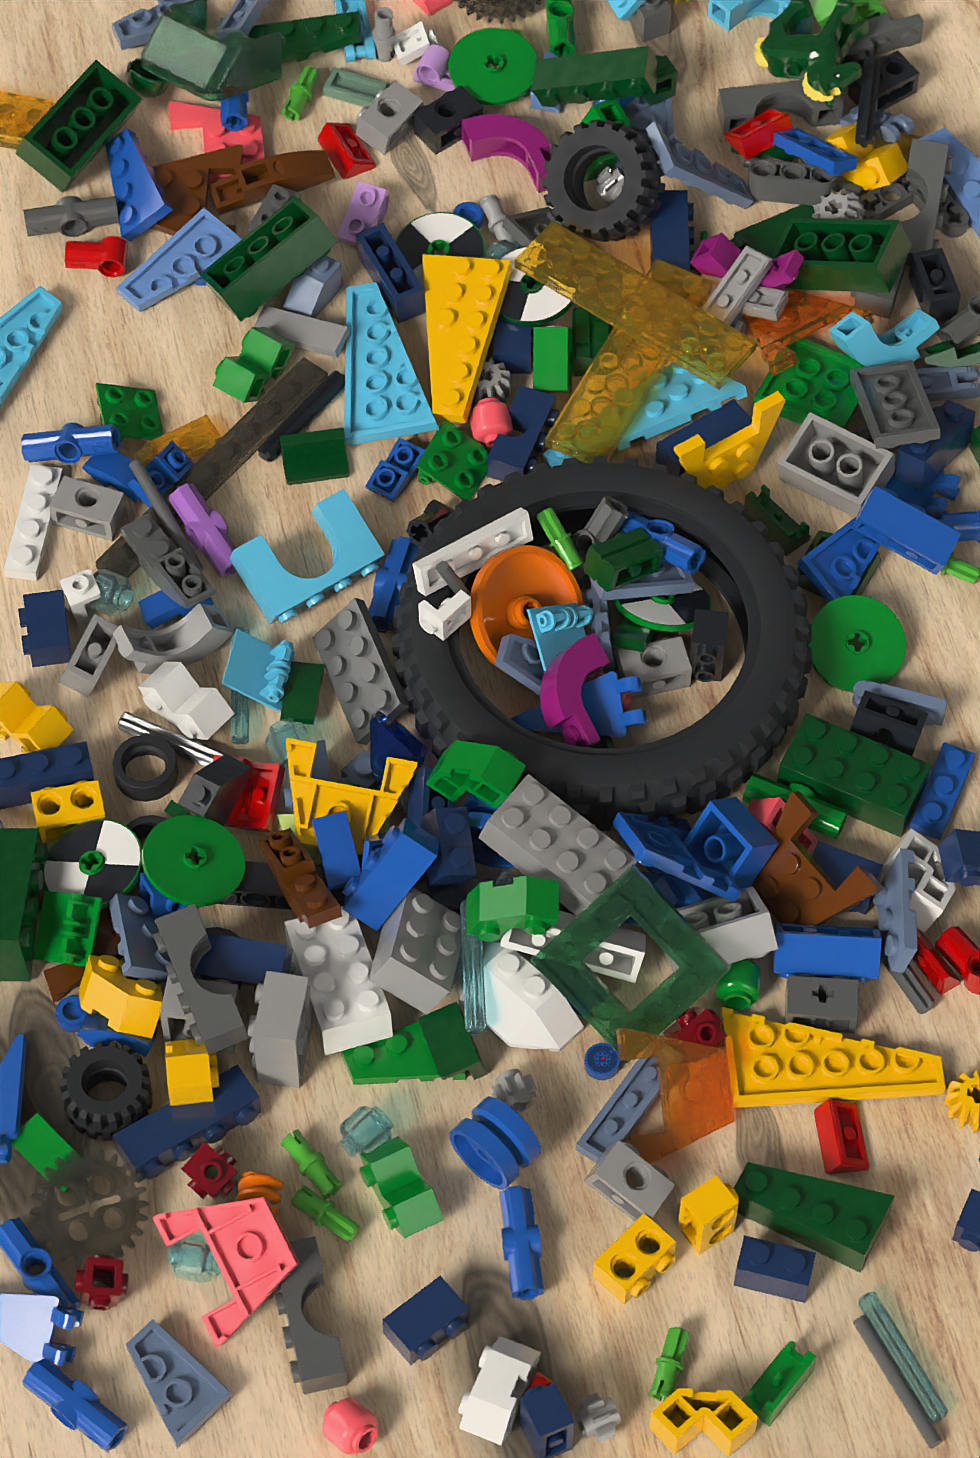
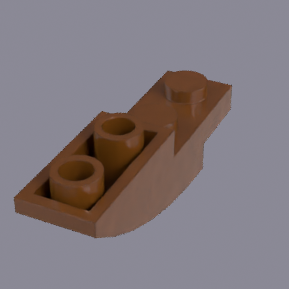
M308 150L273 155L234 167L236 174L208 184L217 211L221 215L265 198L273 184L300 192L334 179L336 176L326 150Z
M291 828L274 831L269 836L258 839L272 874L300 923L305 921L309 928H313L342 917L339 903L316 873L313 859Z

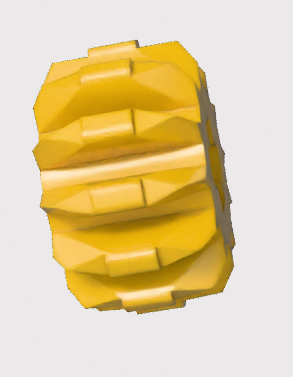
M978 1070L973 1072L971 1078L962 1072L958 1077V1082L952 1081L949 1084V1093L945 1096L944 1100L945 1106L949 1107V1119L959 1118V1129L969 1124L973 1133L978 1131L980 1125V1074Z

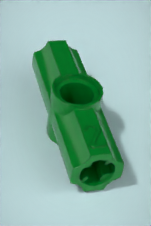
M545 0L546 33L549 39L550 52L558 57L575 54L574 8L571 0Z
M756 773L751 775L743 794V802L750 804L753 799L780 797L786 804L792 792H801L819 813L807 828L834 839L839 837L848 815L847 810L816 798L813 791L804 785L792 783L789 786H785Z

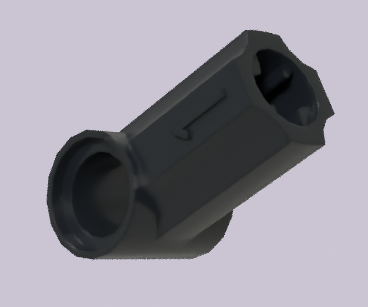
M433 499L427 505L422 515L409 521L406 532L410 536V542L421 547L422 543L434 534L436 524L441 519L447 518L455 510Z

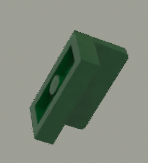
M344 428L280 436L281 456L287 485L349 477Z
M457 1001L430 1012L428 1015L419 1017L418 1021L442 1080L469 1070L474 1080L487 1075L466 1018Z

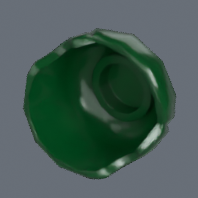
M136 58L132 62L130 61L125 74L128 86L144 98H155L162 95L167 90L172 78L169 67H162L158 62L149 58Z

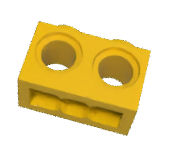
M81 780L72 785L45 787L39 791L31 792L36 825L39 828L42 842H54L67 830L80 823L106 819L98 780ZM84 804H91V806L87 808L80 807ZM51 810L57 811L54 814H46L48 811Z
M715 1175L681 1198L677 1228L699 1255L734 1232L739 1197L729 1183L724 1184Z
M643 1213L594 1261L592 1276L625 1305L633 1296L637 1299L648 1289L651 1283L649 1280L657 1272L663 1274L672 1266L676 1259L674 1257L676 1241ZM644 1245H653L658 1249V1251L655 1253H646L641 1249V1247ZM620 1269H628L633 1275L623 1278L615 1272Z

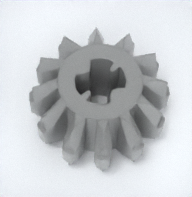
M843 188L839 193L831 190L830 196H821L822 203L813 205L815 213L812 215V218L863 219L866 214L858 196L854 193H849V191Z
M492 357L488 362H484L472 404L485 398H497L500 402L504 403L505 398L509 397L511 394L510 371H506L503 362L495 364Z

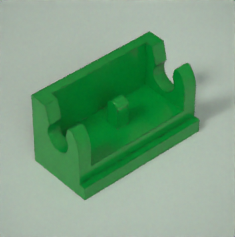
M534 327V390L544 393H572L573 330L571 328Z
M38 1113L20 1129L17 1138L11 1139V1144L57 1191L61 1189L64 1193H67L93 1171L86 1161Z
M789 1341L742 1399L758 1416V1419L769 1427L814 1371L817 1356L810 1351H807L802 1356L795 1350L796 1344L794 1341Z

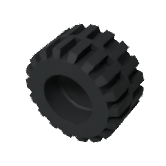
M109 1041V1046H102V1042L94 1043L95 1048L89 1050L87 1046L81 1048V1055L79 1057L74 1054L69 1059L70 1067L64 1066L62 1071L63 1079L60 1080V1090L67 1118L71 1125L75 1124L76 1130L79 1133L83 1134L88 1131V1136L91 1139L96 1140L98 1135H101L104 1141H112L113 1134L148 1115V1110L152 1109L153 1093L146 1063L143 1064L142 1057L138 1052L132 1055L131 1047L124 1044L120 1049L117 1042ZM105 1081H115L126 1087L119 1097L110 1101H97L88 1096L89 1091L94 1086Z

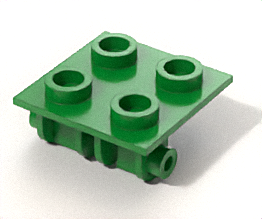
M104 383L95 384L98 396L97 404L101 412V425L113 424L118 426L121 434L120 442L125 437L158 442L165 441L155 390Z
M443 419L439 426L440 430L436 431L416 465V468L419 469L418 480L424 485H429V483L436 481L462 500L467 499L470 501L487 472V457L490 450L446 419Z
M45 891L33 959L86 967L89 955L94 953L103 898L76 893L68 894Z

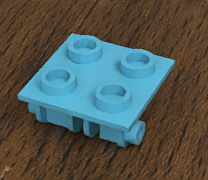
M577 602L527 610L544 673L550 662L559 653L586 636L584 626L594 619L592 608H589L587 605L578 606Z
M237 629L222 684L280 712L286 682L289 678L288 673L291 670V661H294L295 650L293 644L289 641H281L279 645L273 647Z

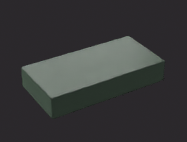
M334 67L323 87V95L361 107H370L374 103L378 92L383 87L388 88L389 83Z

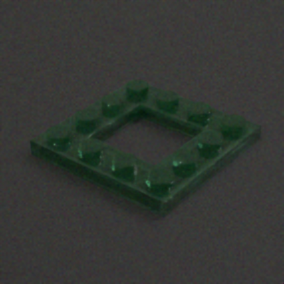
M634 864L530 960L627 1063L731 969V966ZM630 916L679 966L631 1011L582 961Z

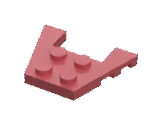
M174 101L168 102L171 130L202 128L205 153L234 145H243V164L264 158L260 116L247 114V126L243 127L240 131H229L226 127L222 126L220 109ZM210 174L209 184L232 175Z
M267 1197L157 1214L152 1217L167 1247L201 1230L234 1296L232 1301L202 1316L216 1347L224 1344L300 1263Z

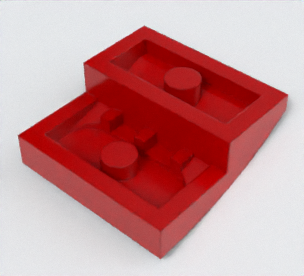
M214 755L213 762L223 755ZM231 756L253 767L254 771L224 826L272 833L285 767L278 763L253 762L245 757Z

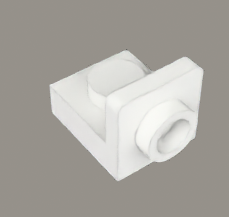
M422 21L397 34L393 42L397 58L403 66L421 57L429 45H441L434 29L429 31Z
M87 569L60 580L77 626L90 622L86 609L91 607V601L101 597V592L91 570Z
M460 590L452 598L445 599L438 610L423 600L418 604L421 627L427 633H434L444 641L471 617V597Z

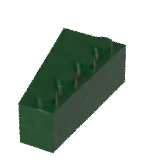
M0 828V981L31 982L39 898L43 887L42 869L43 863H46L48 859V845L46 842H42L39 828Z
M747 1162L734 1186V1190L739 1197L738 1214L857 1272H861L891 1213L895 1195L750 1162Z

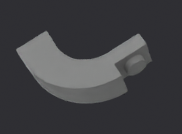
M198 603L183 619L167 628L157 631H143L120 625L112 634L119 645L118 650L120 654L129 661L133 660L139 673L152 674L165 661L182 662L185 667L203 659L225 643L234 632L221 608Z

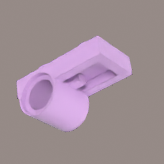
M429 45L414 71V81L447 92L454 90L455 87L451 82L448 71L450 53L440 45Z
M358 181L337 236L339 241L357 246L355 235L377 226V223L384 219L389 204V196L386 189Z

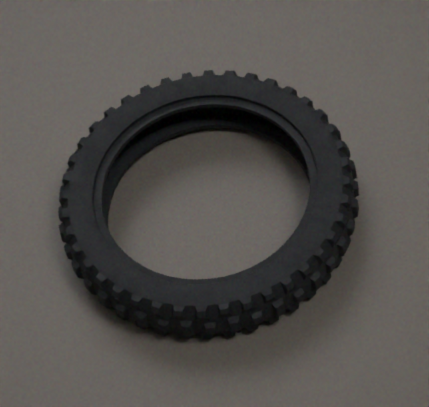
M595 456L592 463L579 464L576 457L563 459L562 465L553 466V468H550L545 462L533 465L530 474L522 476L518 471L505 475L504 481L494 486L487 484L478 489L477 498L472 501L465 499L456 505L455 512H452L447 518L441 519L434 527V534L422 543L419 548V555L414 556L406 573L407 581L402 583L399 592L401 605L395 606L393 627L398 632L392 636L393 656L398 657V660L395 661V673L400 685L405 688L403 692L410 705L407 708L408 712L416 714L415 728L422 738H430L432 741V753L438 760L455 740L498 746L503 750L513 753L519 761L526 765L513 791L529 774L591 824H595L596 828L600 831L611 830L612 822L618 812L647 815L649 817L647 821L654 822V819H658L659 816L667 817L670 819L668 822L670 823L674 822L677 814L687 811L693 815L702 811L704 806L708 805L711 800L724 799L731 794V789L740 783H746L751 775H753V772H757L772 757L773 748H778L787 732V727L793 726L799 711L798 699L804 698L808 685V679L804 675L810 673L812 649L806 646L811 643L812 639L811 624L806 619L808 604L805 595L800 590H796L798 575L794 567L785 565V551L778 542H770L768 539L769 529L761 521L752 522L747 517V508L740 502L736 501L730 504L724 500V491L714 485L707 489L697 485V477L685 472L677 477L669 474L668 466L657 463L652 469L639 467L638 460L625 458L623 464L608 463L606 456ZM605 496H611L624 503L628 507L627 511H632L648 520L661 519L672 523L675 527L674 533L700 545L702 549L706 550L705 561L701 564L698 571L716 586L732 609L741 630L745 659L736 680L722 700L700 720L674 735L655 742L624 748H589L554 741L517 724L498 710L485 697L465 665L459 645L461 626L444 641L434 633H427L421 627L418 604L425 600L438 610L441 603L449 597L452 598L455 593L448 585L427 596L418 592L412 563L520 507L529 513L533 540L525 545L542 547L551 543L537 519L538 513L550 507L556 513L566 533L571 532L570 538L572 539L577 531L585 528ZM481 568L460 578L470 592L476 575Z

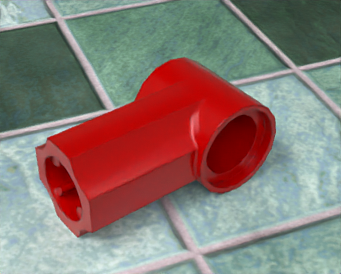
M107 236L101 242L68 241L65 245V267L72 269L98 270L102 275L112 278L122 276L125 272L128 243L118 236Z
M951 926L935 942V948L964 978V985L967 990L980 995V974L975 973V971H980V948L959 926Z

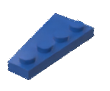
M126 128L106 143V150L121 237L131 242L170 213L173 208L165 200V192L162 186L156 182L154 178L156 174L153 168L147 164V156L136 134Z

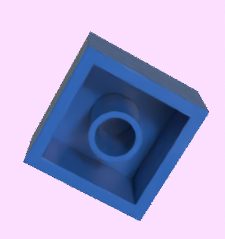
M737 797L711 800L683 841V844L699 865L729 874L740 889L751 886L779 844Z

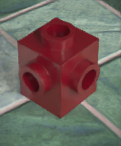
M692 1006L680 1011L675 1016L676 1022L663 1032V1035L673 1049L684 1055V1061L695 1063L701 1058L713 1055L720 1048L718 1043L727 1037L721 1028L723 1023L720 1017L712 1009Z
M206 1142L201 1145L181 1168L192 1179L187 1185L202 1199L208 1194L213 1199L219 1194L225 1198L238 1184L234 1177L239 1172L233 1167L237 1160L224 1148L221 1147L216 1152ZM211 1167L218 1168L219 1173L215 1179H208L206 1176L207 1170Z
M102 1254L86 1257L82 1270L76 1269L74 1279V1292H80V1303L88 1304L89 1309L98 1311L110 1310V1306H117L121 1295L126 1296L128 1288V1273H123L124 1260L114 1259L113 1256ZM100 1281L104 1283L106 1288L93 1287V1283Z

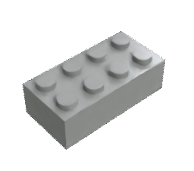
M529 774L488 819L478 837L524 875L559 881V902L587 925L624 882L637 863L631 854Z

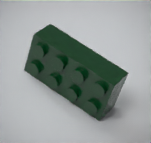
M95 59L26 134L15 154L63 193L104 148L106 143L132 117L143 98Z
M294 196L199 275L217 299L242 322L245 318L253 316L269 298L277 296L291 280L303 275L307 267L318 258L326 256L338 242L320 217L299 198Z
M790 218L771 259L797 250L804 257L798 269L799 275L793 282L786 284L784 289L890 293L912 245L899 220Z
M806 713L779 764L777 782L785 786H789L792 783L804 785L813 791L816 798L847 810L848 816L901 837L928 781L931 764Z

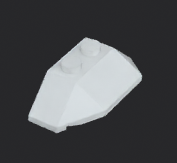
M481 941L459 961V1002L509 1046L528 1049H549L553 1052H560L584 1030L583 1024L561 990L517 951L502 947L499 942Z

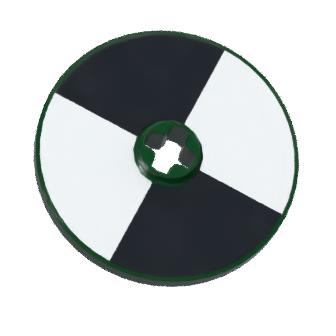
M525 246L512 250L500 258L501 260H510L513 266L499 312V317L503 320L520 326L543 325L564 315L574 304L579 292L578 272L573 262L562 252L546 246ZM532 283H537V285H534L532 289L527 288L530 287Z

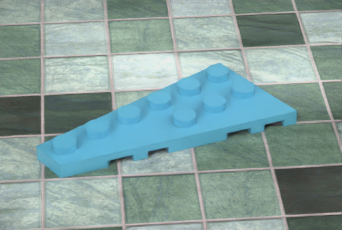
M373 282L347 287L346 326L350 331L346 340L344 433L347 445L351 446L440 430L377 283Z
M41 286L37 287L0 317V407L63 311L62 302Z
M682 355L542 453L544 462L552 468L553 466L562 465L563 459L576 457L579 464L592 463L595 456H601V453L617 448L619 451L630 447L629 441L643 435L647 440L692 420V414L708 408L711 412L722 407L721 402L735 396L737 400L747 397L746 386L686 355Z

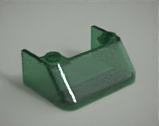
M191 0L182 4H172L163 11L141 53V67L203 100L221 101L282 79L281 34L275 32L253 40L246 37L244 33L232 32L227 37L219 39L208 34L207 0Z

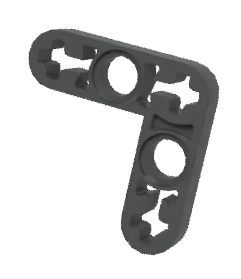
M905 172L890 185L876 188L859 198L866 210V215L863 219L884 220L912 203L922 211L926 205L924 196L914 184L910 185V182L906 180L907 172ZM888 193H894L898 195L900 199L896 201H889L884 197V195ZM947 193L946 203L942 202L943 204L938 208V211L944 212L940 231L948 237L956 238L966 233L969 217L967 212Z

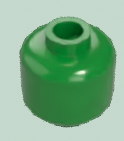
M744 959L732 963L728 968H717L715 995L725 1007L734 1010H745L757 1002L761 989V970L757 964Z

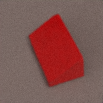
M770 108L726 132L724 137L742 157L750 159L774 146L775 132L792 129L789 114Z
M329 122L324 125L317 139L323 150H326L329 159L342 179H348L376 167L375 161L360 138L355 135L356 132L348 123Z
M917 928V951L912 959L937 992L942 995L958 986L961 981L925 934Z
M828 1099L815 1108L814 1117L826 1174L868 1170L870 1167L857 1103Z

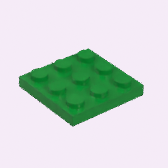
M791 334L753 397L752 406H754V403L778 391L785 398V404L779 414L780 417L802 425L811 412L846 430L860 406L850 381V369L863 368L865 366L847 355Z

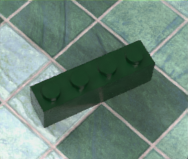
M649 46L538 59L535 62L531 91L542 107H556L571 103L583 104L588 101L597 100L610 101L614 98L641 97L642 95L655 94L659 63Z

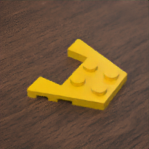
M776 391L754 403L751 425L706 449L705 442L699 434L675 446L674 452L679 457V462L686 473L697 477V485L705 489L714 485L722 490L729 483L737 479L746 478L754 470L785 404V398Z
M286 738L298 840L305 847L318 849L312 827V819L346 812L356 854L358 857H363L364 840L369 836L381 833L415 775L418 762L387 757L381 789L378 791L311 778L318 747L317 743Z

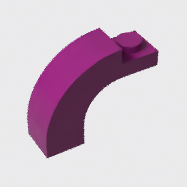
M487 114L462 120L461 140L472 162L492 156L513 158L527 169L538 193L548 191L542 188V178H547V170L543 168L545 160L550 162L551 153L549 151L551 150V144L540 130L524 120L507 115Z
M723 233L702 240L690 263L701 274L723 278L742 251ZM797 250L773 258L774 264L758 286L783 290L786 284L793 282L799 275L798 269L804 257Z
M595 633L579 639L559 653L548 665L540 688L541 709L548 729L559 725L565 742L579 747H591L601 740L584 708L581 698V687L584 678L594 674L610 663Z

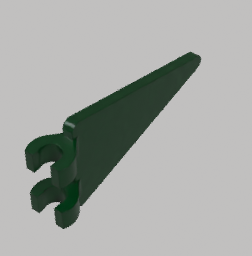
M805 204L796 206L735 232L733 239L730 241L741 251H743L745 246H748L771 258L790 218H812V215L815 213L814 206Z

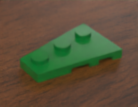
M419 1022L394 1030L393 1037L341 1051V1056L353 1085L396 1083L398 1080L420 1079V1082L433 1081V1078H441ZM465 1071L452 1076L453 1080H466Z

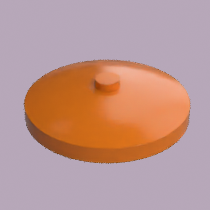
M532 545L511 547L491 556L477 573L470 593V624L474 638L483 655L494 667L507 674L494 665L502 637L508 634H515L535 640L527 610L577 602L578 606L584 605L583 598L571 570L569 571L567 565L555 554L544 548Z

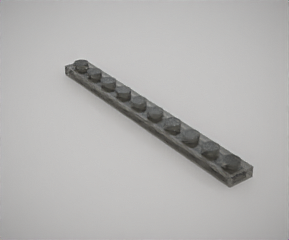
M303 357L162 496L180 527L184 522L170 503L169 495L178 487L186 483H193L206 502L328 377V372ZM151 506L143 515L149 513L169 538L168 531L153 506ZM122 536L95 561L96 569L120 585L140 567L137 554Z

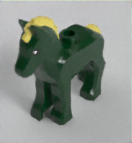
M791 0L787 8L770 22L767 37L757 38L755 43L757 51L754 52L755 60L758 65L766 67L768 72L774 77L803 80L804 93L808 97L811 96L812 100L824 101L826 106L832 109L834 98L841 95L849 85L858 80L862 75L860 64L856 62L842 63L851 45L869 33L868 19H862L860 23L847 24L855 19L856 5L852 0H838L833 12L820 32L790 35L796 30L797 24L809 17L813 12L809 0Z

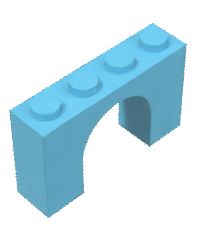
M345 489L320 501L311 511L332 548L333 560L331 568L327 573L316 578H300L292 575L281 566L262 534L234 549L230 555L231 563L269 624L277 620L281 624L289 621L298 614L296 611L298 608L307 604L308 608H311L325 599L324 594L334 589L336 593L340 592L353 583L351 578L360 573L363 577H366L380 567L378 563L385 554Z

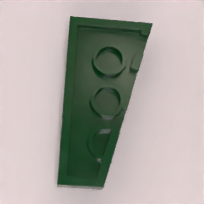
M359 11L254 25L248 33V37L243 40L242 51L245 52L246 75H248V78L254 77V72L268 68V71L281 68L280 63L297 59V62L309 59L308 56L320 50L323 53H327L361 42V17Z

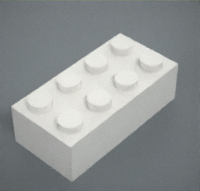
M343 906L340 907L342 917L313 928H309L305 921L300 923L298 918L284 922L287 946L293 949L292 961L296 973L299 976L309 977L312 1019L325 1055L393 1037L391 1012L383 990L368 980L373 962L357 918L345 911Z

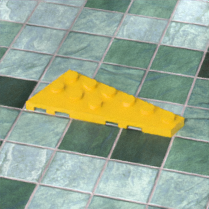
M422 254L433 415L436 421L446 419L449 422L466 423L513 266L510 260Z
M721 1007L722 1030L727 1035L724 1038L732 1108L821 1103L828 1099L851 1101L942 1095L945 1093L946 1087L941 1056L902 1047L896 1049L875 1045V1041L863 1038L862 1041L843 1038V1034L792 1022L787 1024L765 1020V1016L752 1014V1017L733 1013L734 1009Z

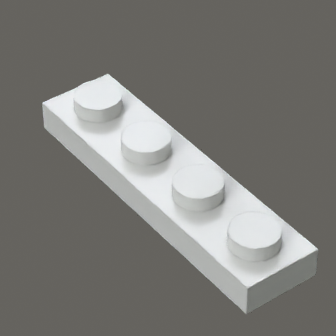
M31 464L4 566L5 577L37 581L52 524L49 505L64 476L62 468Z
M520 507L412 563L418 592L427 596L448 585L436 570L437 564L441 561H447L458 577L462 578L481 568L497 552L511 547L523 546L532 541L533 534L528 511Z

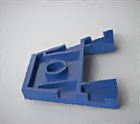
M617 813L612 825L621 835L620 840L633 851V857L636 861L647 867H656L733 902L736 901L742 890L727 873L699 865L683 844V841L692 829L687 820L677 818L675 823L672 824L668 823L670 819L667 817L659 816L656 822L647 821L649 819L647 815Z

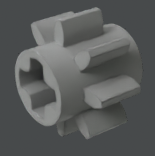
M607 166L597 175V181L600 184L595 188L604 201L612 204L622 190L624 170L617 167L612 171Z
M511 1069L497 1076L495 1080L497 1085L492 1086V1096L506 1103L517 1113L531 1107L533 1104L532 1098L536 1097L535 1090L537 1089L531 1074L523 1077L520 1070Z
M597 1392L581 1399L582 1405L580 1407L582 1410L575 1412V1417L586 1439L591 1436L596 1437L599 1443L614 1437L615 1426L621 1423V1418L613 1400L610 1397L604 1400L603 1398L600 1399Z

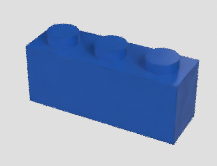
M877 486L867 495L850 527L935 575L946 565L961 536L960 532L954 530L955 528L951 523L942 519L936 520L927 515L926 511L919 505L908 504L897 498V494L892 490Z
M406 818L398 827L393 825L382 840L384 845L378 853L372 851L366 858L362 866L363 872L358 878L352 876L342 891L345 895L343 909L378 931L438 856L440 840Z
M775 923L774 934L778 949L773 950L772 967L773 973H779L780 977L788 979V976H796L798 974H810L818 978L844 976L849 977L850 980H858V983L869 982L870 978L879 979L882 941L879 929Z

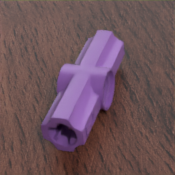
M186 483L178 487L169 495V501L184 522L185 531L191 544L197 550L203 551L219 577H228L235 573L236 569L229 557L236 547L228 536L227 526L222 516L216 510L211 511L193 483Z

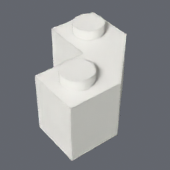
M165 661L138 686L144 695L143 700L145 704L191 739L208 740L235 714L216 688L199 687L182 662Z
M910 829L892 850L883 866L882 874L886 875L901 848L914 850V862L908 867V877L915 879V891L912 893L909 907L910 910L916 911L917 928L925 933L944 911L956 888L954 883L945 881L938 847L913 829Z
M499 1336L492 1347L486 1346L479 1361L481 1370L471 1393L466 1392L459 1406L458 1413L463 1415L459 1429L501 1445L511 1432L521 1397H523L533 1379L541 1352L502 1336Z

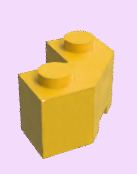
M857 123L841 127L824 139V141L858 157L856 169L845 171L841 176L856 185L862 186L866 191L890 185L907 172L908 165L897 142L874 148L872 144H868L867 148H862L861 145L856 144Z
M17 681L0 682V737L5 741L11 736L23 745L21 747L22 752L30 753L58 747L74 730L67 722L66 714L60 708L53 705L37 706L30 698V691Z
M89 955L78 990L81 1008L89 1014H95L98 1011L109 1019L108 1026L117 1032L152 1039L163 1001L161 985H156L148 979H127L123 975L121 968L124 962L119 961L113 956L102 955L99 957Z
M194 1039L165 1042L170 1105L214 1101L213 1088L219 1087L217 1052L208 1055L204 1043L196 1045Z
M678 1388L651 1412L649 1429L674 1454L678 1453L703 1431L729 1457L755 1434L758 1416L732 1390L695 1392L691 1388Z

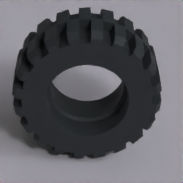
M591 120L589 125L583 122L575 125L573 128L574 133L566 131L560 136L562 143L552 146L549 151L553 154L550 162L545 160L543 169L547 170V178H542V188L548 190V194L544 195L546 205L554 207L551 210V215L556 221L562 222V227L569 232L589 239L608 242L609 240H625L626 234L634 236L641 231L640 224L648 225L652 221L653 216L650 215L652 210H659L662 203L658 201L659 193H665L666 184L661 182V176L665 174L662 172L660 164L657 163L659 158L655 149L650 147L652 142L646 136L639 134V131L609 120L607 122ZM605 153H614L620 159L624 169V184L619 196L611 205L601 210H595L589 205L584 194L585 174L596 158Z

